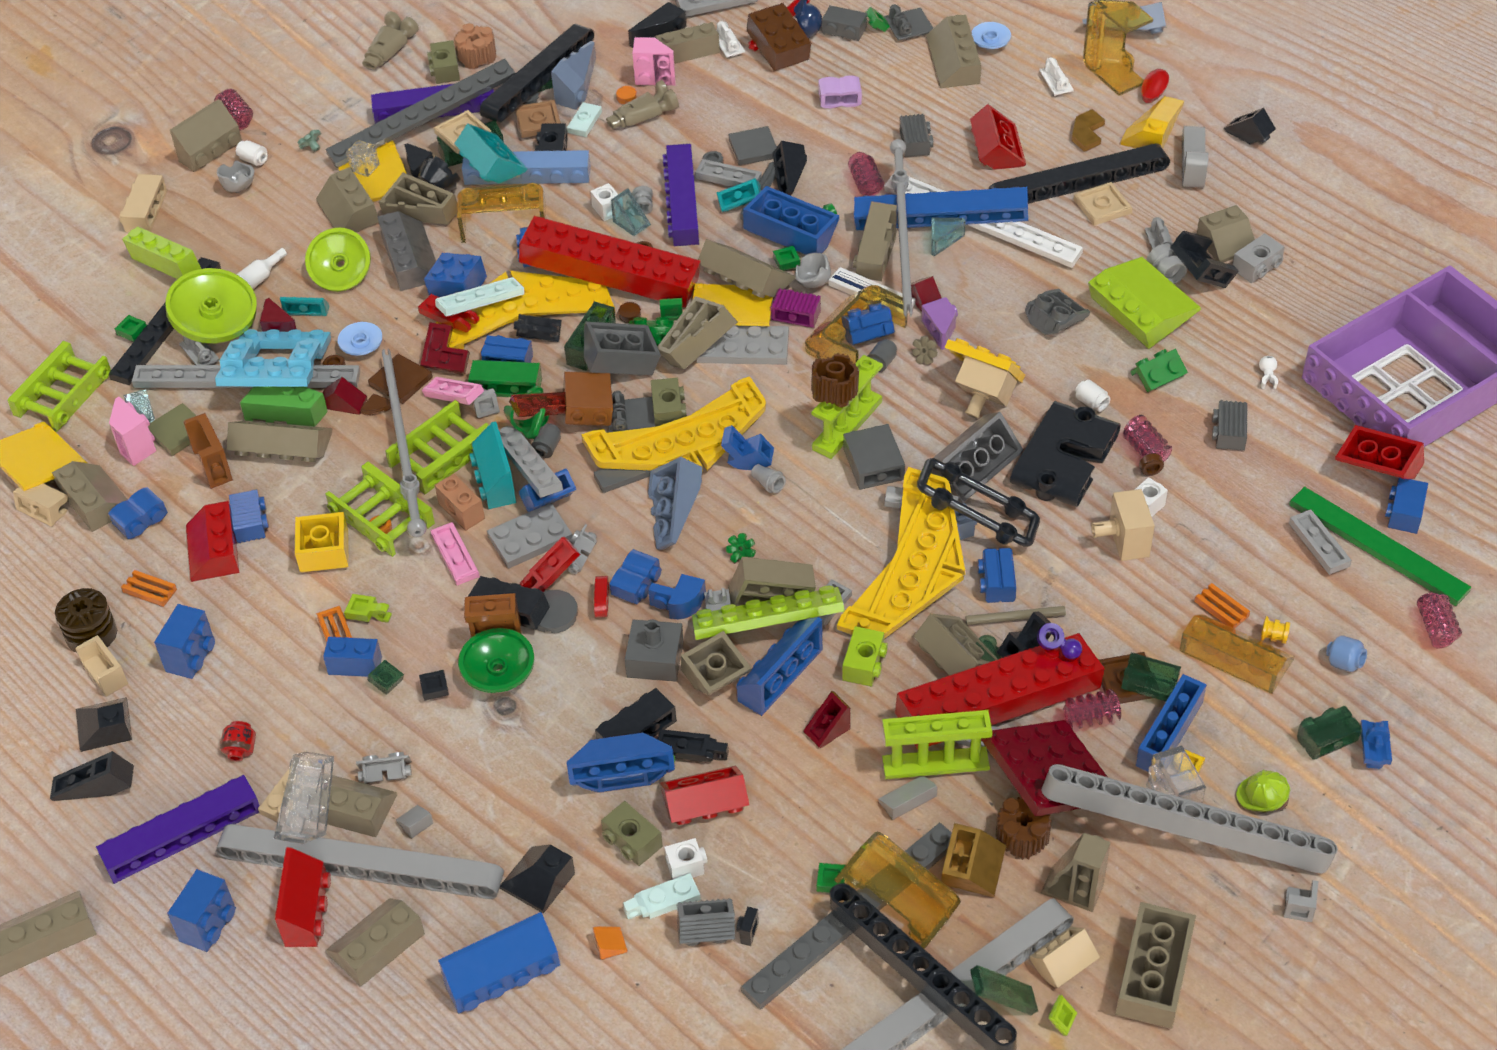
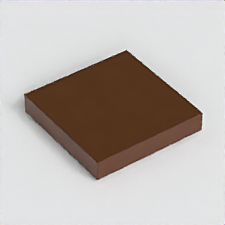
M400 354L392 358L399 401L401 404H404L433 378L432 372ZM383 366L368 380L369 386L389 396Z
M1145 652L1099 659L1105 668L1101 685L1109 706L1159 697L1160 692Z

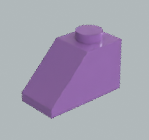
M947 297L922 305L921 321L941 350L945 349L947 340H950L956 326V317H958L955 305H951Z

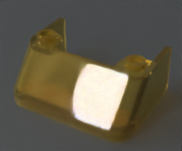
M1094 0L1088 4L1083 60L1086 67L1120 96L1141 87L1144 81L1133 71L1134 57L1125 50L1126 34L1152 23L1153 18L1133 1Z
M536 183L464 188L457 195V219L461 242L466 243V214L539 209L540 217L546 219V197L542 186Z
M877 285L865 287L846 298L806 338L805 351L817 359L832 358L837 353L840 355L844 354V356L849 355L850 361H853V364L859 360V350L842 342L846 338V330L843 327L841 317L848 315L849 310L859 308L862 311L869 309L868 305L881 302L890 308L892 322L905 328L907 326V317L904 316L903 297Z
M877 831L858 849L835 878L838 884L844 878V881L854 889L869 888L909 922L907 924L910 930L908 932L915 941L921 943L920 946L923 949L928 946L961 903L960 898L954 891L891 839Z

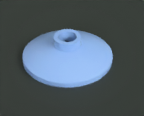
M984 22L972 29V36L976 45L986 49H996L1009 43L1011 32L1003 24Z
M357 322L346 326L339 333L338 345L343 352L349 355H365L373 352L380 346L383 336L380 328L375 324Z

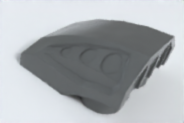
M1059 288L1038 294L1037 298L1028 302L1025 308L1029 323L1045 335L1058 333L1060 330L1086 319L1091 312L1062 293Z

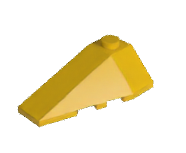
M1164 96L1126 129L1120 145L1139 148L1151 144H1160L1164 148L1184 105V100Z

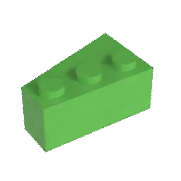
M253 386L240 402L245 421L261 419L268 423L284 421L291 425L316 427L328 412L323 393L308 387Z

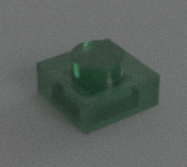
M384 660L368 674L367 680L387 695L403 680L404 674Z

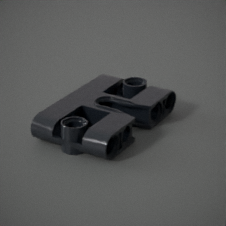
M1054 401L1011 473L1010 483L1028 490L1035 489L1036 496L1043 501H1051L1056 497L1058 501L1078 507L1093 482L1091 473L1095 466L1087 461L1097 463L1105 461L1119 435L1121 424L1096 415L1095 411L1090 407L1075 408Z

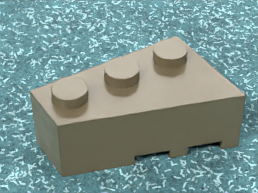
M406 173L400 175L379 201L383 215L399 211L424 223L448 225L460 210L454 193Z
M871 201L863 237L858 246V255H855L853 260V268H856V274L870 280L882 281L896 240L897 205Z
M742 557L728 587L730 604L740 606L745 605L750 600H760L761 602L770 600L771 597L776 595L787 597L802 590L813 592L816 589L813 565Z

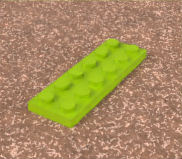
M829 585L819 588L818 591L809 592L808 590H802L787 597L776 595L771 597L770 600L761 602L760 600H750L745 605L740 606L728 604L714 611L702 609L692 615L695 639L698 640L714 637L722 631L725 634L844 612L845 609L839 588Z

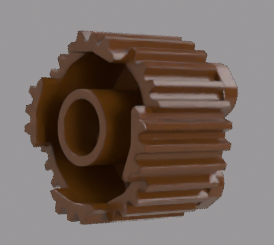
M839 353L834 354L832 358L815 359L811 375L812 398L816 402L835 403L837 407L848 406L849 401H852V398H855L858 393V366L855 363L853 364V361H850L849 355L844 356V354L840 355Z
M1017 797V800L1015 798H1008L1003 802V806L998 812L996 839L1006 845L1005 851H1010V854L1015 856V859L1021 857V860H1024V858L1029 860L1030 857L1036 855V852L1040 853L1041 849L1044 850L1045 846L1049 844L1052 823L1051 815L1035 817L1023 799H1020V797Z

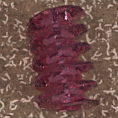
M226 89L219 93L214 101L217 99L221 100L238 124L239 130L247 128L253 117V110L235 89Z
M864 152L853 154L848 161V167L860 194L863 196L878 194L884 188V181L874 158Z
M1137 415L1126 424L1123 431L1124 438L1129 441V444L1134 447L1142 458L1152 453L1159 454L1163 462L1169 458L1172 446L1168 445V441L1163 438L1162 434L1157 432V429L1152 426L1150 421H1147L1144 415Z
M1432 592L1421 595L1418 598L1417 606L1433 647L1436 649L1448 647L1461 637L1462 630L1459 627L1452 604H1450L1449 596Z
M1108 689L1105 694L1098 691L1095 696L1088 693L1085 698L1078 695L1075 700L1068 697L1063 708L1065 720L1071 726V730H1073L1074 722H1076L1079 729H1082L1084 720H1086L1089 727L1093 726L1094 718H1096L1099 725L1103 724L1104 716H1106L1109 723L1113 722L1114 714H1116L1119 721L1121 720L1120 702L1115 692L1111 689Z

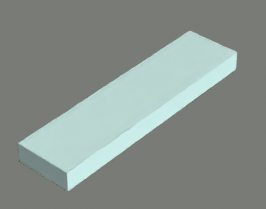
M512 277L435 299V306L445 316H450L524 295V287Z

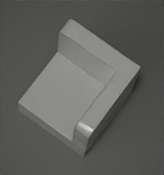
M1312 881L1310 890L1293 887L1287 888L1284 918L1312 923L1317 904L1318 881Z

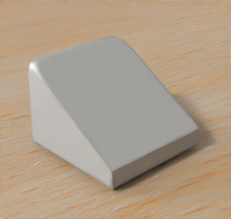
M416 805L396 819V822L411 838L433 824L429 811L419 805Z

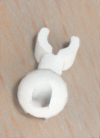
M1264 356L1259 361L1260 370L1264 372L1261 388H1265L1266 382L1269 379L1270 383L1273 384V389H1276L1278 378L1274 376L1273 371L1277 368V360L1273 356Z

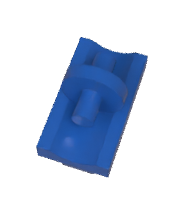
M1361 720L1362 750L1366 767L1381 769L1383 764L1391 765L1392 753L1388 721L1369 722Z

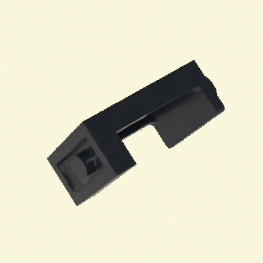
M1182 231L1170 246L1173 252L1197 281L1226 288L1239 272L1237 268L1233 265L1213 260L1206 251L1213 242L1211 238Z

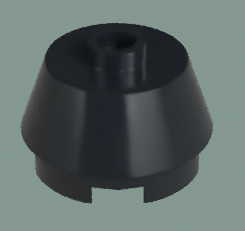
M432 155L423 161L418 174V179L449 192L457 188L456 184L460 181L459 175L457 173L452 174L446 162L437 156L433 158Z

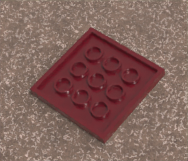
M1066 720L992 730L991 738H981V741L1035 817L1081 809L1052 801L1043 795L1042 786L1052 765H1064L1108 778Z

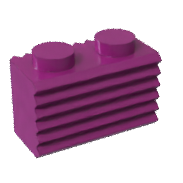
M779 288L771 305V320L815 328L821 312V297L811 293L803 294L802 292Z

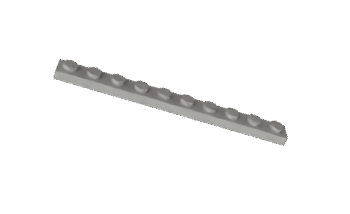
M136 365L132 378L134 388H253V386H216L215 377L221 369L220 365ZM314 365L313 377L308 388H326L340 377L345 378L357 388L360 367L359 365Z

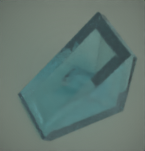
M629 188L611 199L613 222L631 235L635 236L651 225Z
M932 218V256L935 257L965 236V219Z
M147 389L123 395L125 402H130L138 414H144L149 423L155 420Z

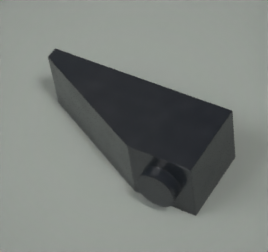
M667 2L628 30L629 46L633 48L635 38H654L657 35L686 28V11Z
M781 140L772 153L778 191L791 196L806 165L807 155L805 154L803 144Z
M111 751L53 777L50 799L52 801L117 794L132 786L134 765Z

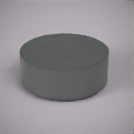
M709 151L702 157L705 160L723 163V155L717 151Z

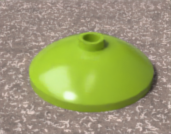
M331 228L321 232L311 241L305 255V265L311 279L321 288L334 292L346 291L357 286L367 275L371 263L370 250L364 239L356 232L346 228ZM340 261H344L342 267H338Z

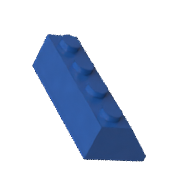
M768 186L743 209L744 230L786 247L794 246L796 251L805 255L823 253L828 248L840 219V215Z
M815 617L798 620L792 628H787L777 644L774 643L769 648L765 657L754 664L752 671L738 681L736 686L738 702L763 716L823 650L822 619Z
M541 912L438 960L445 988L458 1014L464 1011H471L478 1007L479 1004L491 998H498L516 986H524L531 979L542 974H549L556 967L560 966L557 948Z

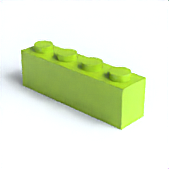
M137 226L122 238L132 259L176 279L188 272L201 269L193 250Z

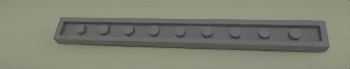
M504 58L326 148L327 155L335 167L338 168L496 88L511 78L515 71Z
M939 822L859 888L857 892L880 911L947 855L952 832ZM830 912L741 986L742 993L760 1010L763 1009L849 937L852 932Z

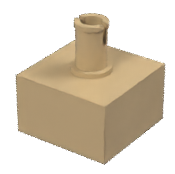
M968 356L965 357L955 380L964 391L973 394L965 413L978 419L986 400L1007 407L1017 383L1008 371Z
M1142 489L1113 493L1109 521L1091 523L1093 537L1113 535L1121 561L1150 557L1155 525Z

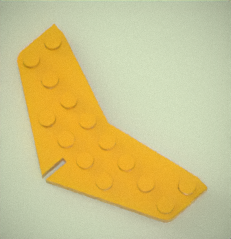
M510 270L511 278L514 277L524 287V295L471 309L478 314L480 321L477 324L469 323L471 330L468 333L453 329L449 347L464 349V344L506 324L518 321L519 314L538 317L552 314L592 313L594 317L615 314V307L606 286L578 278ZM504 272L490 283L508 279L507 273Z
M749 376L738 380L731 385V390L689 416L657 427L606 433L604 429L593 430L581 434L582 442L595 464L603 469L654 470L679 457H683L701 466L703 472L702 464L708 470L726 452L721 446L724 428L732 425L743 435L765 412L766 400Z
M908 467L904 475L898 544L893 559L852 606H848L842 613L837 623V630L853 634L856 626L884 632L885 639L964 580L965 566L955 511L949 507L943 510L934 508L931 504V497L920 492L917 487V481L921 470ZM930 474L927 485L934 489L944 488L951 493L950 483L946 478Z

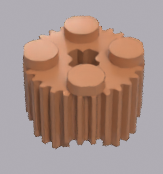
M471 23L463 25L460 30L461 32H457L458 34L454 37L457 59L464 63L465 68L469 67V69L478 68L479 65L487 64V62L488 64L494 63L493 61L496 60L497 56L491 27H478V25L474 27Z

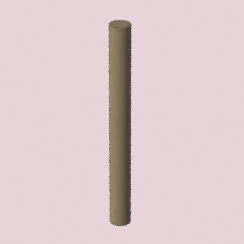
M1065 606L968 615L965 616L966 625L969 626L1028 620L1032 613L1040 611L1046 618L1065 616L1066 610Z

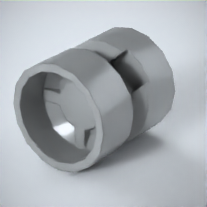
M1167 244L1155 247L1147 256V261L1173 284L1181 281L1187 272V267Z

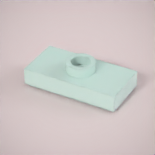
M583 102L569 123L567 132L587 137L602 113V106Z

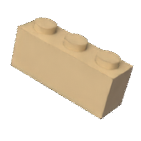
M138 174L135 182L132 183L130 195L126 197L124 209L119 215L120 223H123L125 232H130L137 226L151 232L167 193L163 175Z

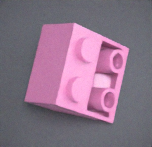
M635 38L633 46L635 85H655L660 80H663L666 85H675L673 50L656 38Z
M117 397L114 401L109 424L120 454L134 466L156 452L153 443L155 438L149 431L148 426L150 423L146 416L138 414L130 402L126 403L122 398Z

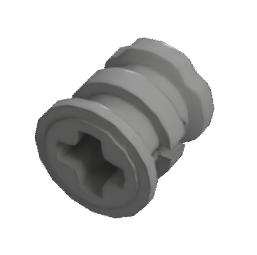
M638 186L632 191L634 211L638 214H648L652 211L653 191L650 187Z

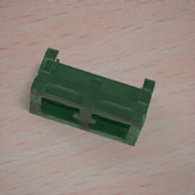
M1131 652L1128 666L1125 668L1121 689L1167 701L1179 681L1181 666Z

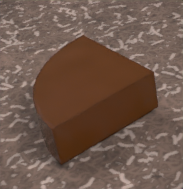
M373 393L362 406V414L374 415L373 413L381 411L387 412L391 409L390 399Z

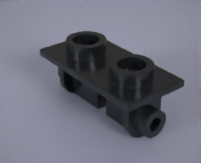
M519 314L518 321L514 322V330H517V337L559 342L562 320Z

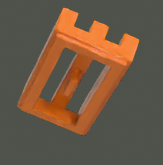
M137 570L132 572V578L128 577L126 580L127 584L121 586L123 593L162 607L166 605L177 590L174 583ZM133 586H137V587H139V588L145 589L147 592H145V591H143V590H140V589H137V588H134ZM154 593L162 595L164 597L162 598L160 596L154 595Z
M1213 583L1208 585V589L1202 590L1201 595L1197 594L1195 596V603L1232 630L1250 615V611ZM1207 599H1209L1210 601H1212V602H1213L1214 604H1216L1218 607H1216L1215 605H1213V604H1212L1211 602H1209Z
M340 606L316 613L326 642L330 634L323 617L328 616L335 637H341L332 615L335 613L339 617L346 638H352Z

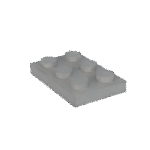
M552 503L487 530L489 540L508 569L549 551L561 537L564 536L570 541L573 536Z

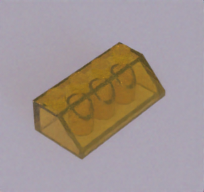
M1203 614L1193 616L1182 633L1179 650L1270 694H1273L1295 657Z

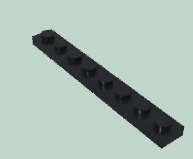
M200 257L198 260L201 269H221L220 262ZM165 303L108 373L110 380L130 386L136 365H146L174 328L167 318Z

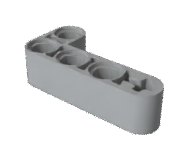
M1183 126L1182 187L1204 188L1208 167V152L1205 150V127Z

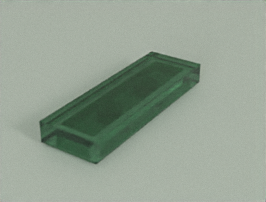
M979 965L970 969L976 995L1028 1015L1038 1012L1032 986Z

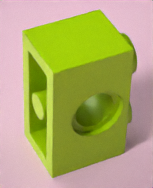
M855 626L842 665V681L872 687L875 677L879 678L882 663H880L881 657L885 658L887 654L888 643H884V632Z

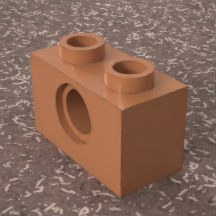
M455 474L450 475L435 485L438 504L465 531L485 519L482 500Z

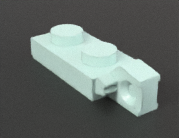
M691 873L640 891V893L634 895V898L623 902V907L628 920L639 915L643 917L649 916L652 919L676 910L677 903L700 901L701 896Z

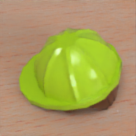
M1262 770L1243 780L1237 788L1236 795L1238 802L1245 809L1262 813L1283 811L1288 805L1291 789L1287 779L1278 772Z

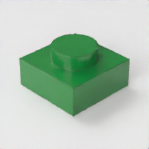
M872 7L865 12L869 18L868 23L874 29L879 28L885 32L890 27L884 15Z
M794 246L773 251V258L779 269L784 271L796 268V265L800 266L801 260Z
M682 298L660 299L661 317H668L669 320L677 321L683 313Z
M127 315L114 329L116 335L134 342L147 324L143 320Z
M819 863L817 892L830 893L831 888L836 884H845L846 865Z

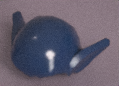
M800 0L794 8L795 18L804 33L810 38L821 28L822 15L820 10L814 5L808 4L807 0Z

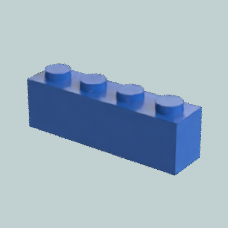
M1182 674L1138 748L1136 767L1158 777L1161 776L1203 704L1207 684Z

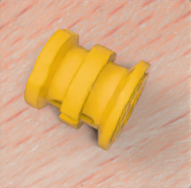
M1266 616L1263 622L1261 641H1264L1265 638H1270L1272 642L1280 640L1283 644H1286L1290 622L1284 624L1280 623V620L1277 619L1270 621L1269 617Z

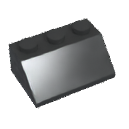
M585 322L584 359L590 372L653 375L661 354L648 325Z

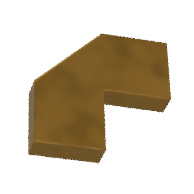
M1093 109L1076 116L1072 142L1084 152L1100 145L1101 138L1093 131L1104 126L1105 119Z

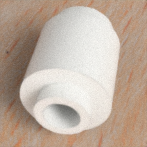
M246 140L240 141L236 147V154L243 161L255 166H261L267 160V149L264 146Z
M1091 380L1080 382L1075 390L1076 398L1094 411L1102 412L1111 400L1108 392Z

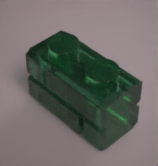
M1346 706L1337 709L1331 707L1319 717L1305 718L1299 725L1297 740L1303 748H1306V752L1312 760H1315L1359 741L1362 727L1356 718H1353L1352 713Z

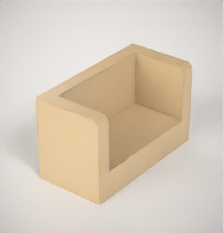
M98 635L76 647L83 667L106 697L128 685L121 665Z

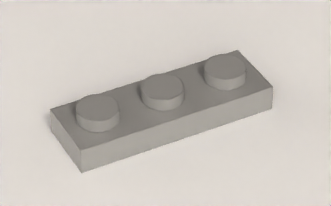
M702 159L695 172L696 179L733 187L754 178L759 181L762 177V172Z
M1312 510L1290 517L1289 525L1329 575L1350 567L1352 560Z

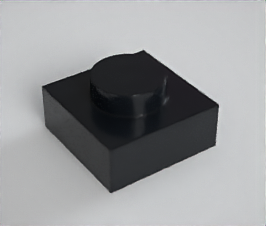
M444 670L419 675L424 701L449 695Z
M747 906L745 915L740 916L738 919L736 932L740 933V944L752 945L759 924L757 908Z

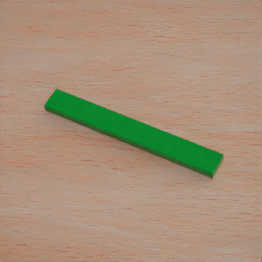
M1304 486L1290 501L1291 507L1301 513L1312 510L1326 528L1452 605L1457 606L1469 594L1471 590L1470 585Z

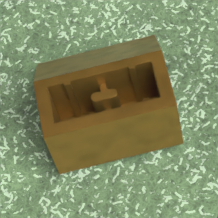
M954 823L942 871L941 885L995 897L1006 845L981 829Z

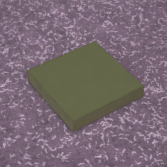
M181 403L152 421L148 428L153 434L155 441L173 456L191 445L183 422L196 415Z

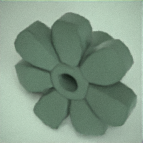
M312 130L304 138L299 139L297 143L300 149L310 146L313 152L319 150L320 146L317 141L319 140L318 136L321 135L320 130Z

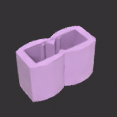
M844 76L839 79L825 77L818 80L821 107L831 109L839 106L854 107L861 105L862 91L859 77Z

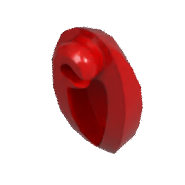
M1158 68L1147 74L1141 90L1142 99L1145 103L1157 100L1164 93L1169 83L1167 71Z

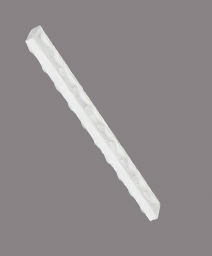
M891 176L884 185L885 191L897 195L891 185ZM909 177V185L906 188L905 194L946 192ZM1022 222L967 224L1073 268L1083 253V247Z

